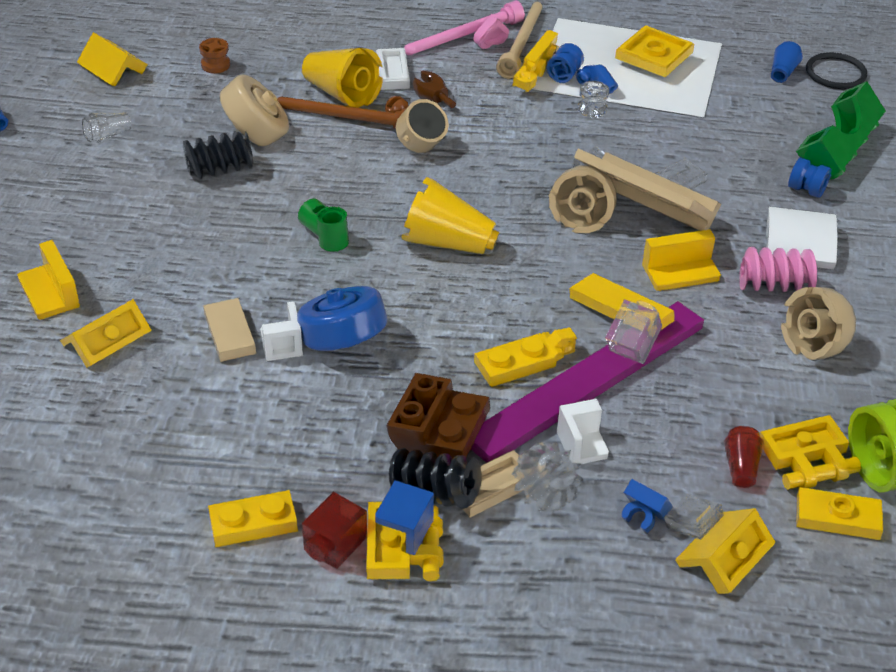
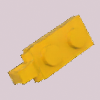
M551 30L545 32L524 58L523 66L514 75L512 86L521 88L526 92H529L536 86L537 77L543 76L547 62L559 49V46L556 45L558 33Z
M570 327L554 330L551 334L549 332L538 333L474 353V363L489 386L494 387L556 367V362L564 358V355L575 352L577 336Z

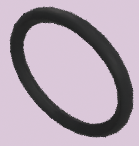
M820 53L811 57L806 64V71L809 77L815 82L830 88H853L863 83L867 78V69L864 64L856 58L842 53ZM821 59H840L857 66L861 71V77L853 82H833L816 75L812 70V65L815 61Z

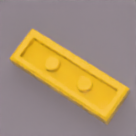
M595 273L590 274L569 288L571 299L649 337H652L674 322V310Z

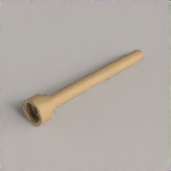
M540 2L532 4L510 51L501 55L496 65L500 76L507 79L514 78V75L521 68L522 62L519 57L543 7Z

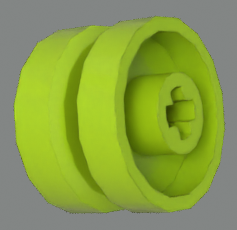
M896 399L888 400L887 403L880 402L858 407L850 416L848 439L852 457H857L861 463L859 474L870 488L879 493L896 490Z

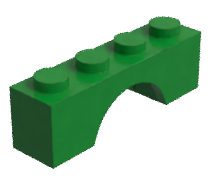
M868 81L842 92L833 103L831 108L835 117L836 127L832 125L807 136L796 150L799 157L810 160L812 165L830 167L832 169L830 180L839 177L846 171L845 166L857 156L858 153L856 151L868 141V135L879 126L878 121L886 112Z

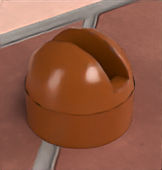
M393 96L387 101L385 112L395 113L403 108L407 109L409 106L408 102L401 96Z

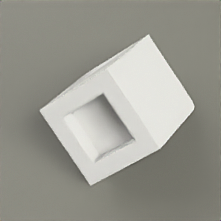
M287 302L288 321L262 324L260 328L266 361L303 356L301 328L297 321L295 302Z
M597 399L561 405L559 407L557 434L572 466L608 458V448L599 432L602 409Z

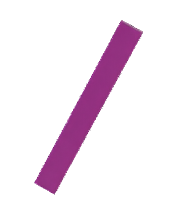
M679 301L668 307L674 310V322L652 337L632 329L484 421L471 450L486 463L515 450L557 423L559 407L561 405L596 398L703 329L704 319Z

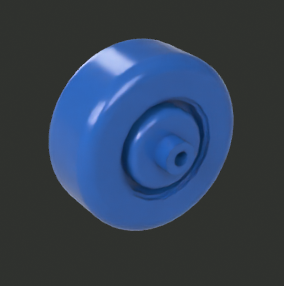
M368 286L331 289L325 294L308 301L297 312V321L301 328L303 343L308 348L317 351L338 350L360 344L380 333L388 321L380 292Z

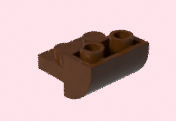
M415 373L386 425L388 435L397 449L406 448L409 453L412 450H420L423 454L432 451L438 457L440 454L448 453L452 459L457 455H463L467 458L491 408L490 399L487 396L454 391L452 380L449 378Z

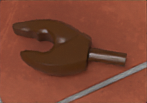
M423 70L421 71V78L424 82L414 78L413 88L420 99H428L435 103L444 102L450 108L456 106V102L448 97L447 86L439 75Z

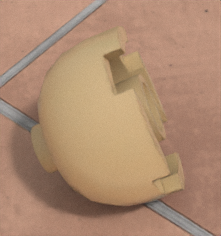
M579 165L566 170L555 181L549 194V208L554 219L557 222H562L566 227L574 228L572 230L574 233H591L601 229L612 217L617 203L616 188L612 179L605 172L591 165Z
M804 287L795 291L786 301L785 306H789L786 314V323H781V330L785 343L794 354L798 355L801 352L809 360L826 359L841 353L852 341L856 331V316L852 305L842 294L830 288Z

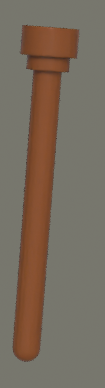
M283 96L277 98L283 109L393 125L394 129H396L397 119L406 110L403 108L401 111L390 113Z

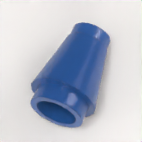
M786 41L776 47L771 71V78L779 83L785 82L802 61V50L797 43Z

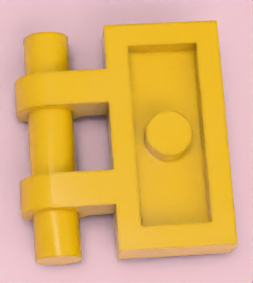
M831 415L760 431L758 443L774 468L778 470L791 467L793 472L783 474L782 476L783 485L787 490L797 487L813 488L816 487L817 482L829 479L834 482L848 479L849 474L861 471V463L857 457L847 459L843 457L842 454L847 452L850 442ZM822 459L825 463L813 467L810 462Z
M368 502L367 579H410V565H419L423 568V579L426 581L438 580L440 577V567L444 563V552L439 546V538L443 534V521L439 517L438 507L434 505L433 522L416 554L411 555L406 553V533L375 522V514L382 502Z

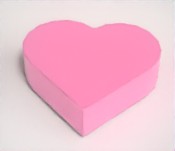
M491 14L474 34V42L481 49H488L492 45L502 44L508 38L509 29Z

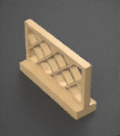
M579 148L575 153V159L605 172L612 179L616 193L699 231L710 229L721 206V203L607 152H605L602 159Z

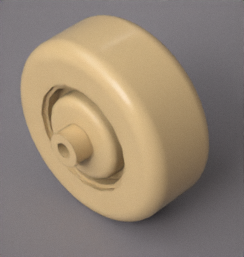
M244 74L238 75L221 90L220 102L227 117L244 136L246 131L249 140L254 144L267 146L276 142L288 132L289 120L284 109L277 101L276 96L256 79Z

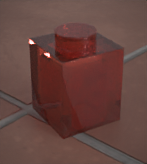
M333 491L302 523L304 550L312 559L318 562H325L338 569L367 538V510Z

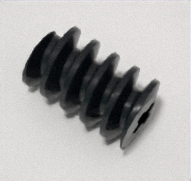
M239 130L233 131L232 141L227 133H221L219 143L214 135L208 136L207 146L201 138H196L194 148L188 140L183 141V151L189 175L191 171H194L199 179H202L203 169H207L212 177L215 176L216 166H219L224 174L228 173V165L231 163L236 171H240L241 161H244L249 169L253 167V154L246 131L244 137Z
M399 448L394 452L390 461L389 483L391 487L396 480L433 492L434 504L439 503L446 507L455 506L464 509L472 505L479 494L482 472L481 466L475 457H472L467 463L463 455H457L452 459L448 453L440 454L438 457L432 451L423 454L420 450H412L409 453L406 448Z

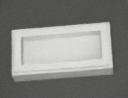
M405 48L376 50L382 62V67H379V76L383 77L381 90L410 89Z

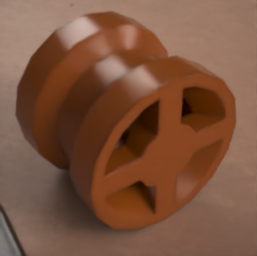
M209 38L200 43L199 51L203 56L201 67L204 71L208 73H221L229 69L230 58L226 55L229 51L227 41L220 38Z

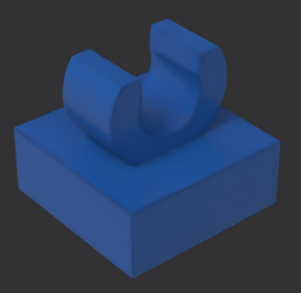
M634 479L630 480L623 492L630 503L623 508L622 518L629 523L636 512H644L645 519L641 523L640 528L646 533L653 529L655 516L666 522L674 508L667 497Z

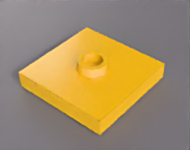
M645 25L616 49L615 58L666 77L693 53L694 43Z

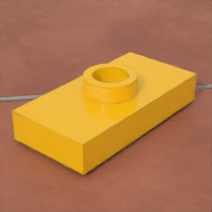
M799 487L796 527L880 540L883 533L882 500Z

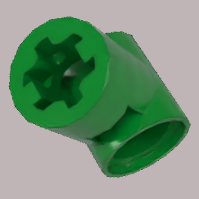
M315 198L303 203L298 212V220L303 226L319 237V246L330 252L346 248L349 244L347 212L340 207H328Z

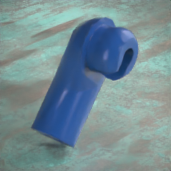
M601 64L584 66L583 69H579L576 73V79L581 85L587 83L600 84L606 94H611L618 88L614 78L606 67Z

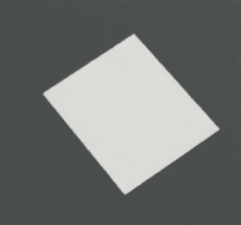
M561 18L557 19L553 29L554 32L558 33L556 45L559 48L565 43L577 45L584 54V63L579 69H583L587 65L601 64L606 67L614 78L618 88L613 93L606 94L600 84L587 83L581 85L576 79V73L570 81L559 83L549 76L546 69L542 77H537L536 86L532 89L698 117L705 116L722 43L679 37L694 43V51L669 75L663 77L615 58L616 49L639 30Z

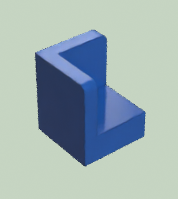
M395 480L375 514L376 523L406 533V553L416 554L433 522L434 493Z

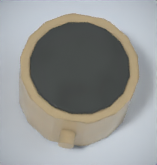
M418 99L412 102L397 119V137L407 149L416 153H426L432 150L447 134L449 127L448 118L437 103L428 99Z

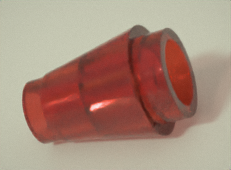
M749 426L732 428L724 440L732 484L740 488H749L756 484L764 445L758 430Z

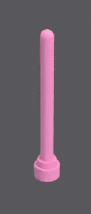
M517 0L506 3L500 12L493 14L502 23H510L511 25L523 22L525 18L523 6ZM489 16L409 43L404 46L406 55H413L475 33Z

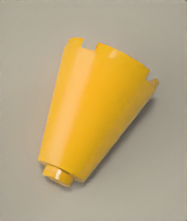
M367 48L311 52L304 58L302 63V74L307 81L350 107L359 108L373 103L383 83V77L379 76V67H382V62L377 53Z
M426 177L422 183L428 185L424 193L421 191L417 192L405 221L404 227L410 229V232L402 234L401 239L411 243L484 254L486 249L493 250L500 233L494 230L496 223L434 179Z

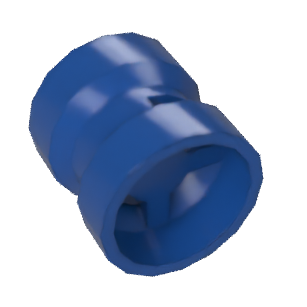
M572 43L561 45L547 62V73L556 82L566 83L570 81L584 63V54L577 45Z
M800 157L791 171L788 187L797 191L800 189L807 190L811 196L820 198L829 183L832 169L824 165L814 166L810 160Z

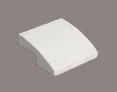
M777 207L768 208L766 247L771 250L772 254L776 248H783L786 255L792 248L797 249L800 255L804 249H811L816 259L817 268L834 270L837 263V218L835 214Z

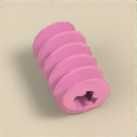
M748 247L740 266V289L745 290L748 281H752L754 291H759L762 281H766L768 291L770 292L773 291L776 282H780L782 292H787L790 282L794 283L796 291L802 289L804 283H807L808 287H816L817 264L813 251L811 249H804L800 255L797 249L792 248L786 255L783 248H776L772 254L768 247H764L758 254L755 247Z

